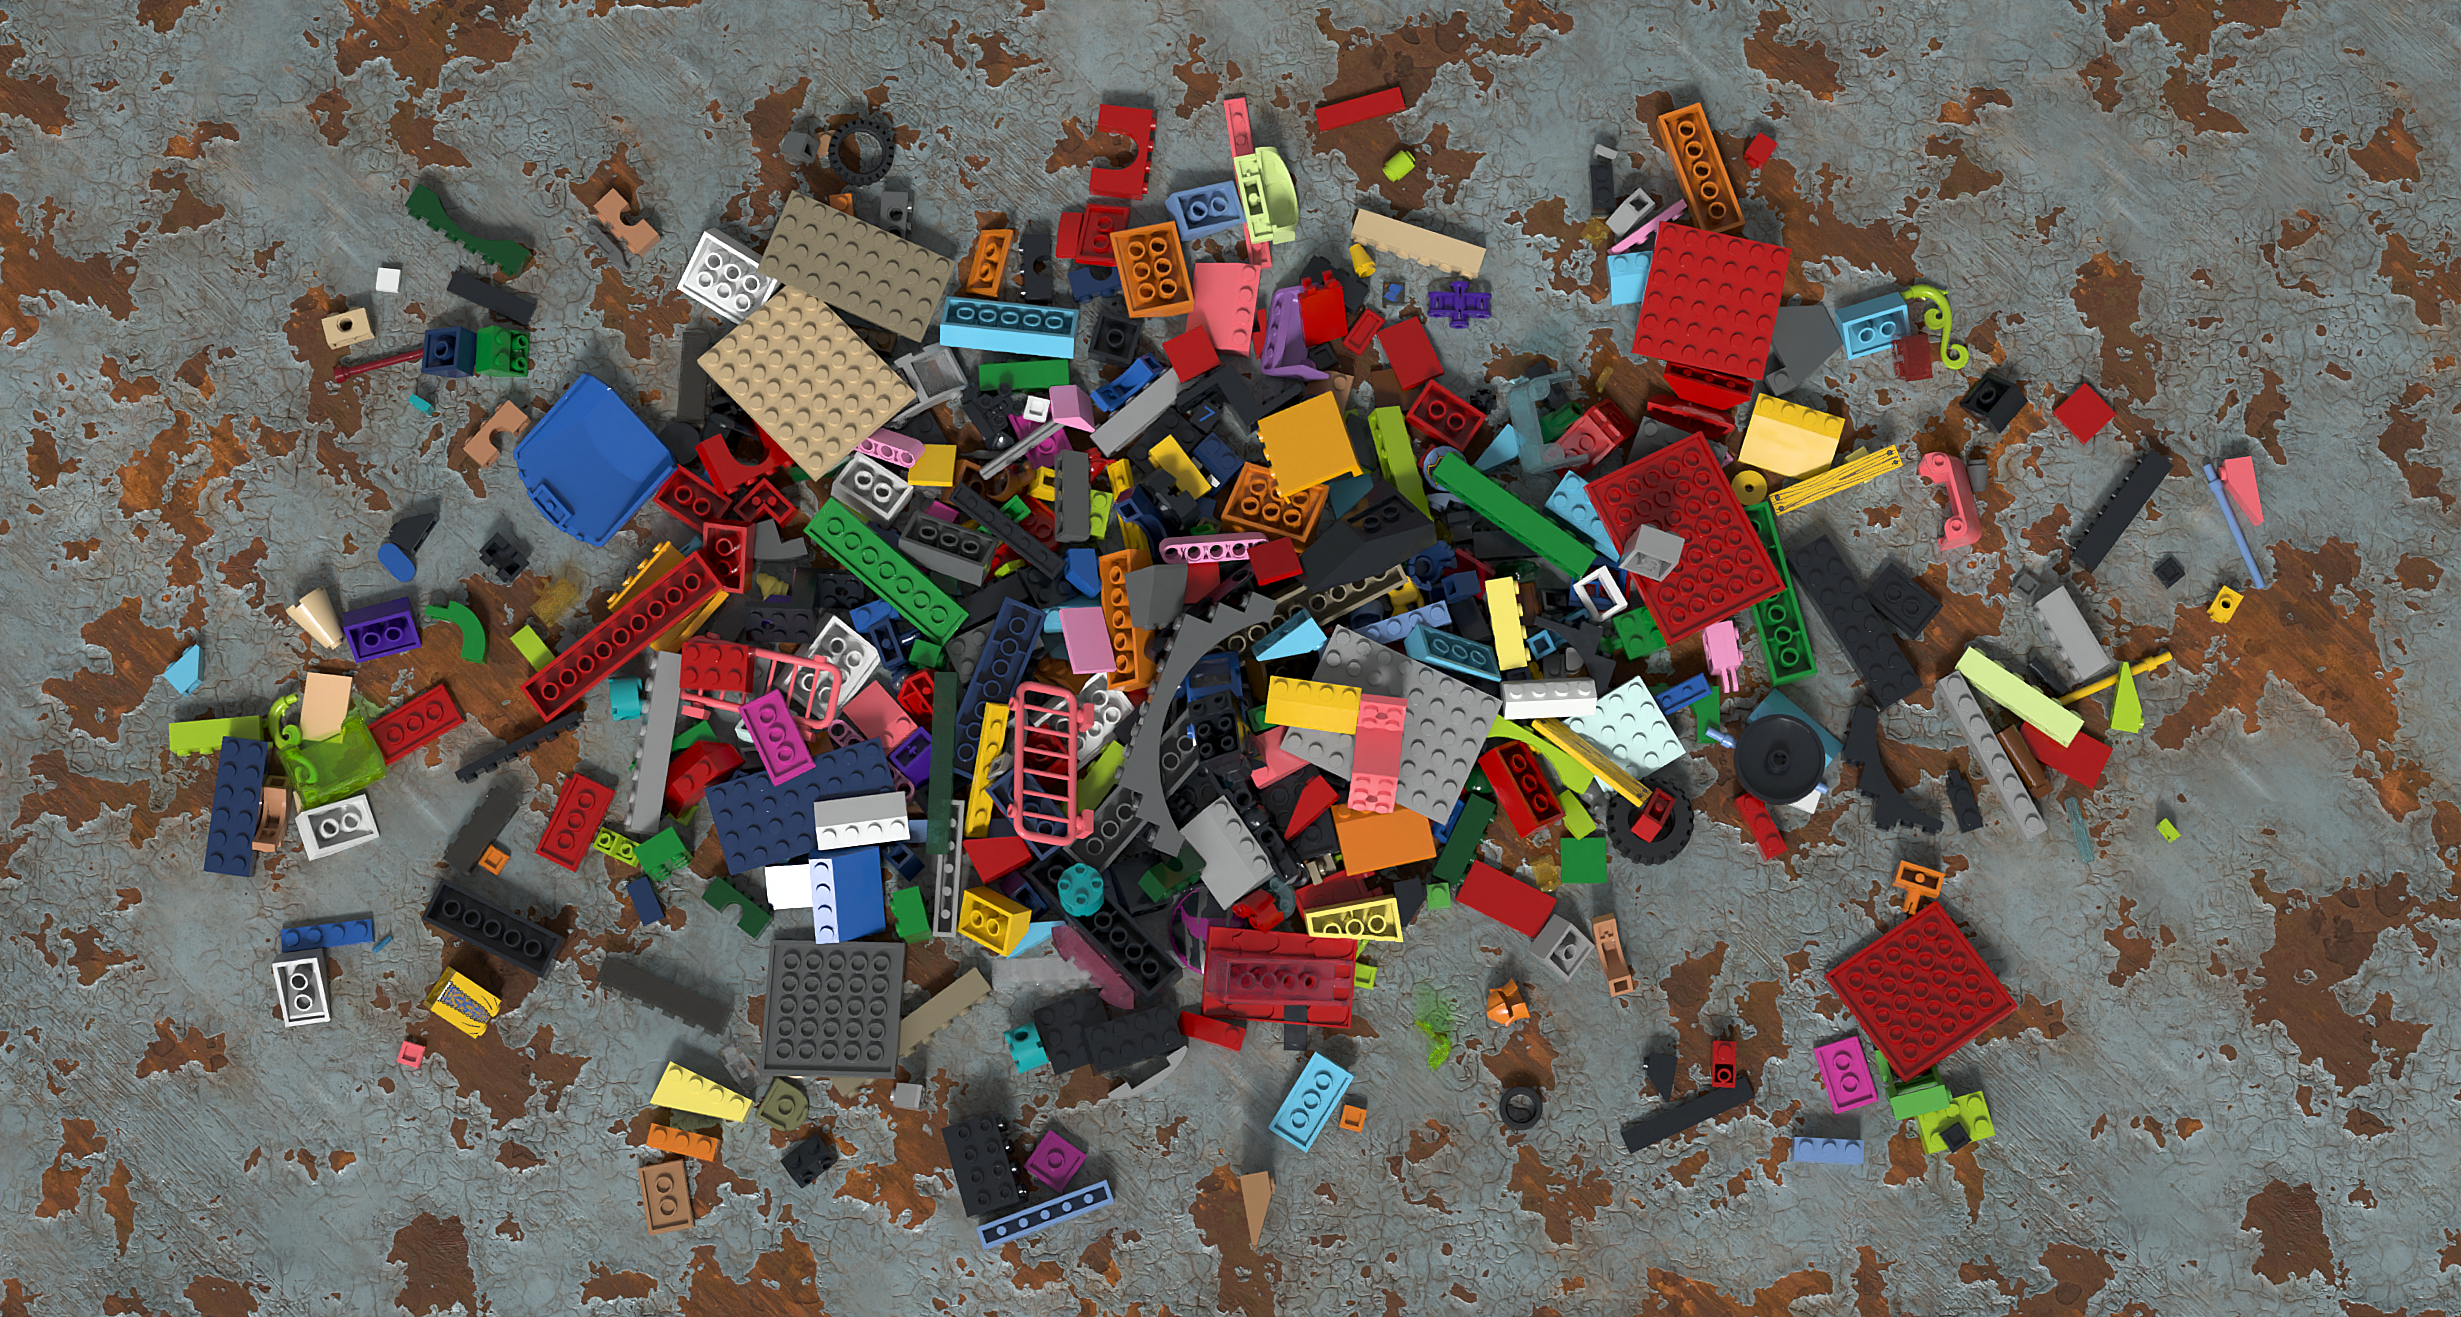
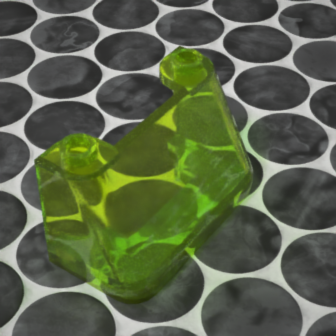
M360 713L348 716L343 720L340 727L342 732L303 750H300L297 745L288 744L276 751L284 771L305 811L335 802L378 782L387 774L382 753Z

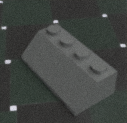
M915 510L899 538L898 551L913 564L981 587L989 573L999 539Z

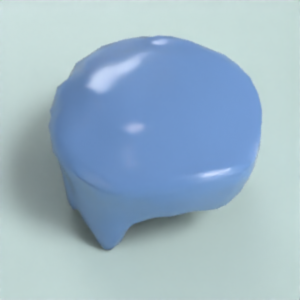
M1374 599L1350 611L1349 619L1352 630H1355L1356 627H1364L1380 622V620L1383 621L1385 611L1383 604Z

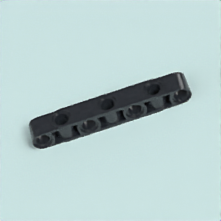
M1249 562L1184 614L1207 622V611L1211 605L1214 606L1215 602L1238 610L1241 608L1239 604L1244 594L1247 595L1248 591L1259 593L1268 584L1258 585L1253 568ZM1175 620L1148 642L1144 648L1145 657L1155 665L1158 664L1160 659L1165 657L1167 652L1164 650L1168 638H1172L1174 634L1173 624Z

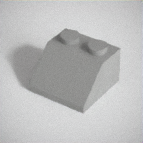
M1554 914L1528 948V951L1542 964L1569 982L1595 946L1572 923Z

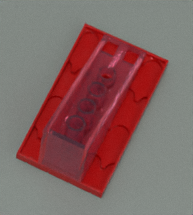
M1208 925L1201 1016L1350 1029L1358 939L1312 937L1308 933L1274 930L1264 934L1259 929ZM1284 1005H1307V1023L1284 1021Z

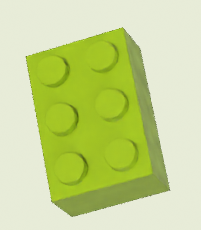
M1982 1090L1953 1098V1101L1949 1102V1108L1914 1116L1925 1155L1948 1149L1939 1134L1958 1121L1972 1141L1969 1143L1996 1135Z

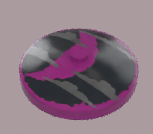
M1208 887L1197 889L1180 901L1171 917L1169 929L1171 945L1178 959L1188 969L1203 976L1208 925L1256 929L1250 924L1248 917L1243 919L1232 911L1233 905L1224 911Z

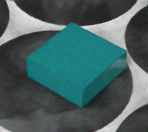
M413 393L408 399L413 407L428 416H431L435 410L431 404Z

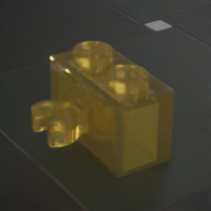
M564 577L552 588L544 578L541 579L545 584L543 590H538L535 586L532 587L533 591L542 597L530 608L548 628L582 599L580 594Z

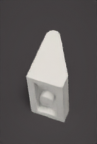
M1606 566L1597 569L1573 585L1590 617L1600 622L1622 611L1628 605ZM1596 578H1599L1614 604L1613 608L1602 615L1598 613L1583 587Z

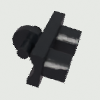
M723 391L712 392L710 404L713 411L726 416L733 415L735 421L740 420L738 413L745 410L730 395L725 396Z

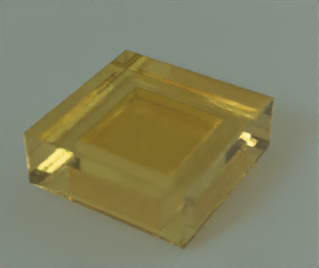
M1592 217L1581 232L1580 237L1599 248L1611 229Z
M1605 366L1595 383L1594 388L1596 391L1602 393L1614 369Z

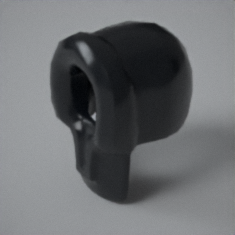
M715 411L707 415V421L699 436V443L721 433L731 455L735 453L742 436L757 441L760 440L753 429Z

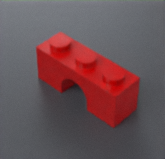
M1749 793L1735 799L1733 805L1743 823H1746L1755 839L1754 844L1763 861L1766 863L1784 854L1788 848L1763 802L1757 800Z

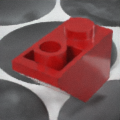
M1713 1041L1711 1043L1710 1071L1712 1087L1735 1088L1736 1042Z

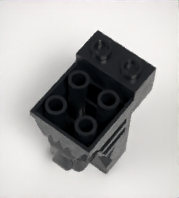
M1231 689L1188 702L1190 722L1194 726L1199 766L1217 770L1225 780L1233 781V783L1245 780L1254 770L1267 766L1265 747L1244 723L1241 702Z

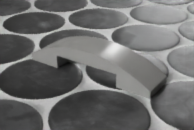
M1024 708V725H1028L1026 708ZM1009 710L1006 726L1010 729L1003 754L992 760L987 777L989 780L1003 774L1014 765L1015 711ZM1024 730V746L1026 743L1028 730Z
M1186 1045L1166 1057L1170 1064L1169 1067L1131 1089L1127 1082L1108 1093L1111 1100L1128 1099L1158 1087L1182 1064L1188 1053Z

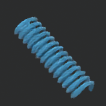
M387 936L372 948L374 954L380 951L379 949H382L384 945L386 946L388 942L392 941L391 936Z

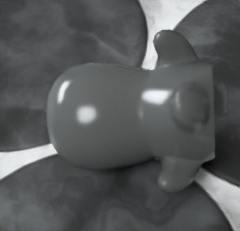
M1592 779L1584 795L1578 794L1590 805L1586 809L1589 815H1598L1612 802L1611 794L1609 792L1604 794L1595 779Z

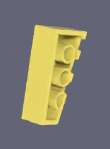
M1512 577L1485 581L1492 630L1495 637V648L1499 660V670L1527 666V661H1531L1529 648H1524L1523 639H1526L1527 635L1525 625L1520 626L1519 617L1523 616L1521 603L1516 602L1515 594H1519L1517 580L1513 581Z
M1393 894L1303 910L1307 933L1312 937L1403 942L1397 901Z
M671 1061L650 1101L651 1104L740 1123H746L755 1104L754 1101Z

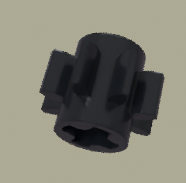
M1477 389L1475 395H1470V405L1485 415H1490L1491 409L1496 410L1497 407L1496 395H1492V391L1489 389Z

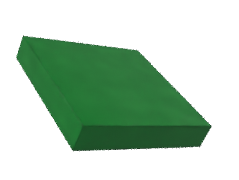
M1560 838L1561 884L1607 883L1606 838H1582L1579 841L1576 838Z

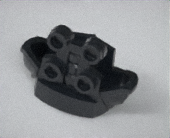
M971 382L963 393L961 406H959L960 411L964 412L972 421L983 438L988 451L992 449L994 451L1008 450L1015 445L1013 438L1005 433L1012 427L1008 416L1010 414L1016 417L1022 416L1025 412L1024 404L1011 399L1012 388L1008 383L999 385L998 395L994 398L986 393L977 398L976 386Z

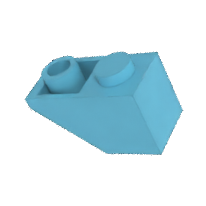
M197 644L194 647H188L183 652V657L177 662H172L166 668L167 672L163 674L184 697H188L203 683L204 650Z

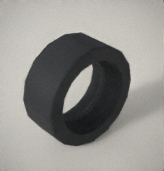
M1516 1086L1509 1089L1502 1096L1499 1104V1114L1502 1121L1509 1128L1515 1130H1527L1533 1127L1540 1120L1543 1112V1103L1539 1094L1526 1086ZM1525 1095L1532 1100L1534 1113L1529 1120L1518 1122L1510 1117L1507 1106L1512 1097Z

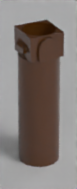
M2014 723L1995 733L2001 747L2026 785L2032 798L2039 800L2054 790Z

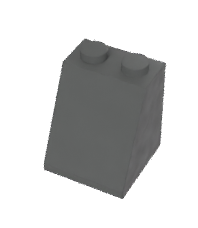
M1187 563L1153 565L1124 574L1133 628L1142 627L1143 631L1154 630L1156 626H1159V630H1164L1177 616H1181L1188 572Z

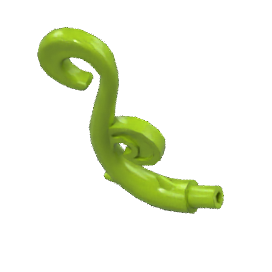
M1927 284L1910 286L1908 290L1899 293L1904 301L1910 298H1921L1923 301H1926L1925 297L1936 302L1941 310L1942 318L1936 319L1935 317L1939 310L1930 309L1924 314L1923 322L1931 330L1943 328L1940 346L1943 364L1953 370L1963 368L1969 360V352L1964 346L1960 344L1951 345L1950 348L1955 349L1959 353L1957 360H1950L1946 353L1952 328L1951 307L1944 296L1948 294V291L1937 289Z
M294 692L288 696L283 695L273 703L263 727H268L272 740L282 752L309 769L310 778L308 780L301 778L300 774L303 769L301 766L296 767L292 774L294 786L299 790L313 788L317 784L318 771L307 758L293 749L302 741L301 729L297 725L290 724L286 726L282 732L283 735H289V739L286 740L281 735L279 727L281 715L285 716L286 709L291 707L292 703L299 700V695Z

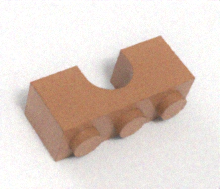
M614 188L594 205L597 211L595 216L603 224L607 222L612 227L610 231L617 239L622 237L627 242L625 246L633 255L638 253L643 257L661 240L659 234L644 219L634 226L623 224V218L631 208Z
M509 400L506 403H501L495 410L496 414L491 419H486L480 426L481 430L475 436H470L464 444L463 450L485 470L501 455L493 446L495 435L499 432L507 431L517 438L531 423L528 416Z

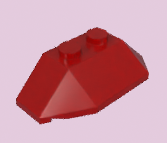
M1668 360L1663 375L1680 399L1720 410H1726L1750 401L1754 386L1753 381L1743 376Z
M924 668L905 677L897 695L898 701L918 728L922 726L928 733L942 736L944 739L947 738L960 707V702L936 669Z
M698 740L668 765L663 803L674 818L679 819L706 796L704 788L723 782L736 769L742 766L745 760L732 744Z

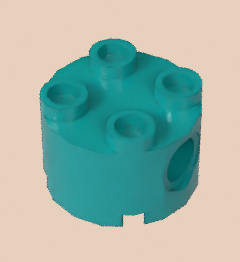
M635 674L608 677L613 721L640 719V716H644V713L641 711L643 698H638V694H642L641 676L636 677Z
M1077 863L1065 870L1059 878L1058 892L1061 905L1066 912L1073 916L1092 915L1104 903V883L1102 876L1096 869L1083 863Z
M1034 1021L1003 1032L1007 1043H1012L1009 1045V1050L1019 1074L1049 1063Z

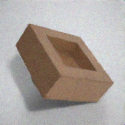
M835 130L813 134L814 139L820 142L817 151L818 157L828 155L829 143Z

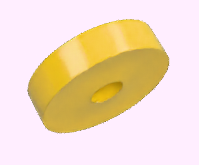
M1748 470L1739 473L1731 484L1743 507L1761 503L1767 493L1765 479L1755 471ZM1745 486H1751L1753 491L1747 492Z

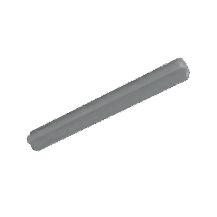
M1052 418L980 468V475L984 480H988L1065 425L1053 422Z

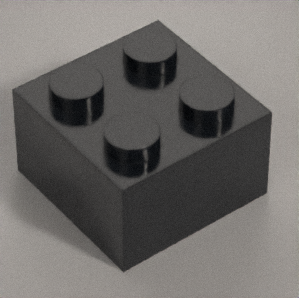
M1100 311L1088 349V358L1128 370L1136 357L1144 330L1143 322Z

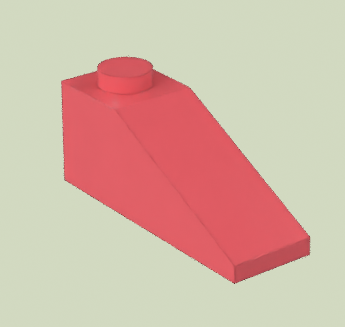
M2247 456L2224 460L2218 468L2219 478L2223 480L2224 487L2252 524L2259 526L2264 519L2252 457Z

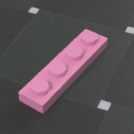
M1683 199L1677 201L1608 249L1607 252L1610 256L1629 253L1631 245L1634 243L1637 246L1648 239L1647 234L1653 230L1657 233L1659 221L1666 222L1670 218L1674 221L1684 214L1683 209L1687 207V204Z

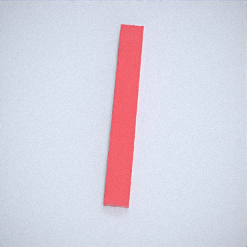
M1245 97L1223 100L1232 159L1234 157L1254 154ZM1233 161L1234 172H1235V178H1236V184H1237V191H1238V197H1239V201H1240L1241 208H1242V211H1243V207H1242V203H1241V198H1240V193H1239V189H1238V179H1237V174H1236L1235 165H1234V161ZM1246 222L1243 223L1249 264L1259 265L1261 269L1272 268L1268 241L1251 244Z

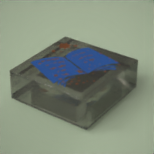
M1383 281L1382 305L1404 306L1405 283Z

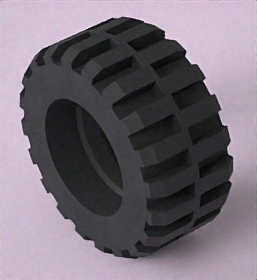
M1649 776L1642 777L1641 780L1637 781L1652 792L1659 788L1676 799L1670 811L1671 828L1663 839L1648 843L1639 839L1630 831L1629 815L1636 805L1619 792L1614 796L1607 811V834L1612 840L1613 847L1621 852L1620 855L1622 857L1631 859V862L1635 864L1643 863L1644 866H1651L1652 864L1661 865L1668 860L1671 861L1685 848L1694 829V811L1691 809L1692 804L1690 800L1684 796L1685 792L1681 788L1677 789L1674 786L1675 783L1663 781V778L1660 777L1651 779Z

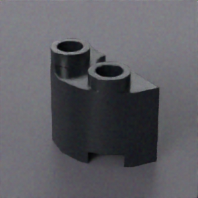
M498 532L479 550L482 554L479 559L487 567L493 565L498 570L495 574L504 583L508 580L512 582L530 564Z

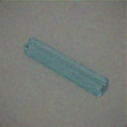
M2067 798L2064 800L2082 862H2092L2095 860V856L2077 798Z

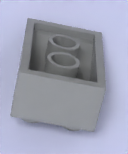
M322 948L277 954L272 962L285 1027L331 1021L327 971Z

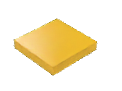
M923 444L925 447L924 454L913 467L909 468L908 485L953 487L957 446Z

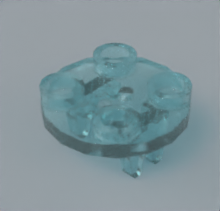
M1272 876L1255 890L1262 889L1274 897L1275 901L1273 904L1278 912L1282 910L1284 920L1293 914L1297 906L1294 890L1290 884L1281 882L1278 876Z

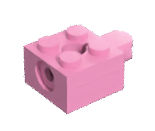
M1732 620L1719 622L1703 629L1701 632L1709 677L1720 675L1723 692L1729 693L1727 676L1729 673L1733 692L1738 691L1736 671L1743 661L1742 650L1737 648L1739 633L1737 626H1733Z

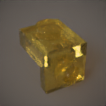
M1551 854L1529 861L1536 884L1541 892H1551L1562 885Z

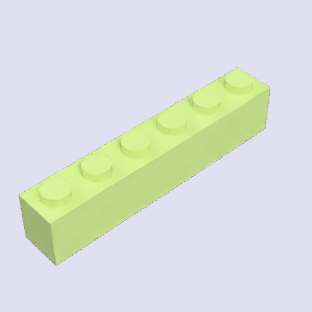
M1969 646L1954 668L1953 673L1959 670L1965 682L2066 748H2068L2084 724L2080 714L2073 710L2069 712L2062 707L2063 704L2053 697L2049 699L2043 695L2044 692L2035 685L2029 686L2019 674L2015 672L2011 674L2006 671L2002 663L1997 660L1991 661L1986 657V653L1975 647L1973 649Z

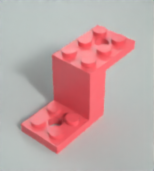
M1361 693L1347 808L1357 811L1370 810L1378 813H1393L1399 777L1402 734L1407 708L1406 698Z

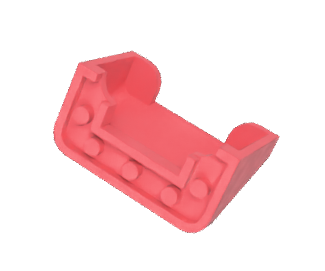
M1942 452L1925 454L1917 466L1920 477L1927 476L1931 478L1934 485L1945 483L1953 512V517L1945 522V535L1937 540L1939 550L1944 551L1976 543L1981 538L1982 527L1963 461L1958 457Z

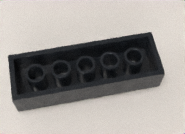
M443 878L421 917L425 922L547 981L567 942L564 937Z

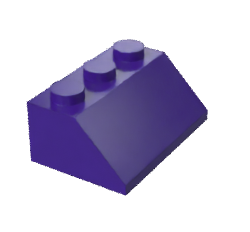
M408 596L343 613V629L356 664L422 647L415 613Z

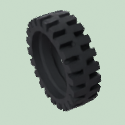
M855 119L854 121L846 122V124L836 130L829 143L828 160L830 161L831 169L834 170L836 176L841 177L840 180L843 182L847 181L852 186L855 184L858 187H862L863 185L869 186L877 183L888 173L893 163L894 144L890 139L891 136L885 132V128L879 127L878 123L874 121L873 123L869 122L868 119ZM864 132L874 136L880 143L882 160L875 170L868 173H856L849 170L843 164L840 157V145L848 135Z

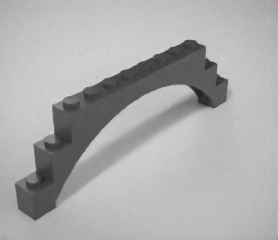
M1248 591L1247 595L1244 594L1241 598L1239 607L1242 608L1240 611L1215 602L1214 606L1211 605L1207 611V622L1184 613L1175 619L1173 624L1174 634L1172 638H1168L1164 648L1167 652L1164 659H1160L1157 664V677L1155 681H1151L1147 692L1150 694L1147 702L1144 701L1140 707V720L1133 725L1131 730L1132 740L1130 745L1127 744L1122 753V757H1124L1121 766L1118 765L1114 773L1115 784L1139 793L1138 797H1134L1131 803V815L1156 824L1155 828L1150 829L1147 836L1149 847L1177 857L1185 838L1184 835L1179 833L1170 816L1164 799L1159 769L1162 728L1169 705L1179 685L1195 663L1214 645L1247 626L1259 622L1270 623L1278 603L1277 601Z

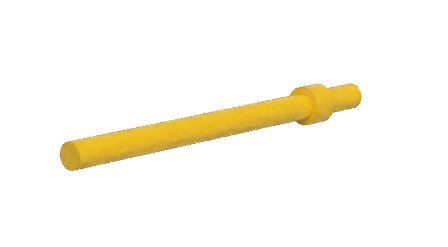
M2167 651L2156 657L2150 656L2143 659L2142 663L2130 667L2131 675L2134 676L2144 671H2152L2158 665L2172 660L2170 652ZM2118 673L2062 696L2057 700L2064 706L2116 684Z

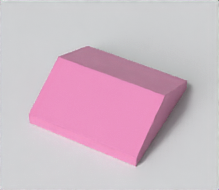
M1077 385L1051 386L1049 393L1053 422L1094 432L1095 425L1091 397Z

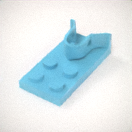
M1318 1048L1268 1129L1307 1153L1357 1073L1355 1071L1350 1072L1329 1059Z

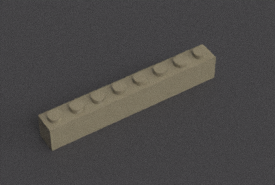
M976 967L901 1020L898 1060L903 1056L908 1058L917 1051L915 1047L922 1042L924 1045L935 1038L934 1033L940 1029L942 1031L947 1030L954 1024L952 1020L959 1015L961 1018L972 1011L971 1006L977 1002L982 1004L991 997L989 993L993 990ZM828 1077L844 1099L846 1097L850 1099L861 1092L859 1088L864 1084L871 1085L878 1080L873 1078Z

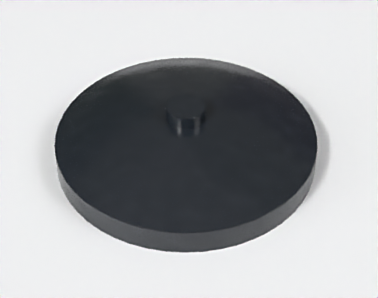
M1785 714L1768 715L1752 722L1740 735L1733 755L1735 773L1742 787L1757 800L1772 805L1793 804L1807 797L1819 784L1826 762L1822 741L1815 730L1801 719Z

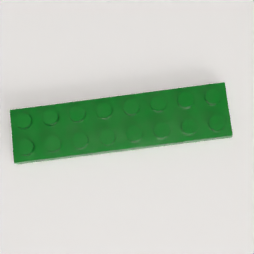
M834 496L829 498L803 530L938 646L943 647L970 615L966 608Z

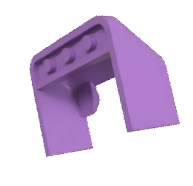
M1312 283L1316 288L1323 286L1318 283ZM1302 285L1278 289L1272 297L1266 341L1261 360L1262 373L1273 377L1304 382L1329 379V374L1318 371L1315 362L1307 359L1309 348H1306L1303 343L1297 297L1298 293L1303 292Z

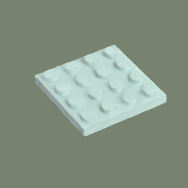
M1639 674L1597 699L1595 715L1569 716L1561 721L1562 724L1636 780H1641L1642 777L1648 776L1686 753ZM1597 775L1594 776L1604 793L1609 792L1611 797L1618 793V791Z

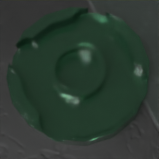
M1515 560L1510 565H1508V562H1502L1494 568L1496 579L1512 577L1513 581L1527 582L1538 578L1540 575L1539 566L1527 560Z

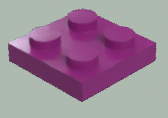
M1049 1130L1023 1167L1061 1194L1087 1156L1052 1130Z

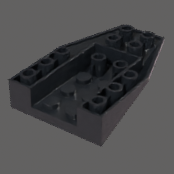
M1383 478L1298 556L1303 573L1294 577L1313 594L1380 575L1437 544L1435 524Z

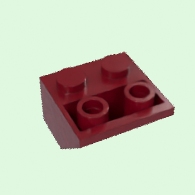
M1457 548L1454 555L1457 560V568H1446L1442 579L1455 573L1476 570L1481 592L1471 597H1474L1480 603L1486 594L1485 581L1494 580L1496 571L1493 570L1494 567L1484 560L1480 562L1475 559V555L1469 550Z

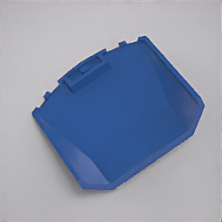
M584 372L513 450V457L517 461L519 468V478L523 480L528 490L526 493L541 514L559 530L575 537L576 540L603 547L678 469L674 453L612 386L590 372Z

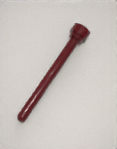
M423 348L347 367V365L342 366V364L333 366L337 384L346 382V379H349L352 375L423 357Z

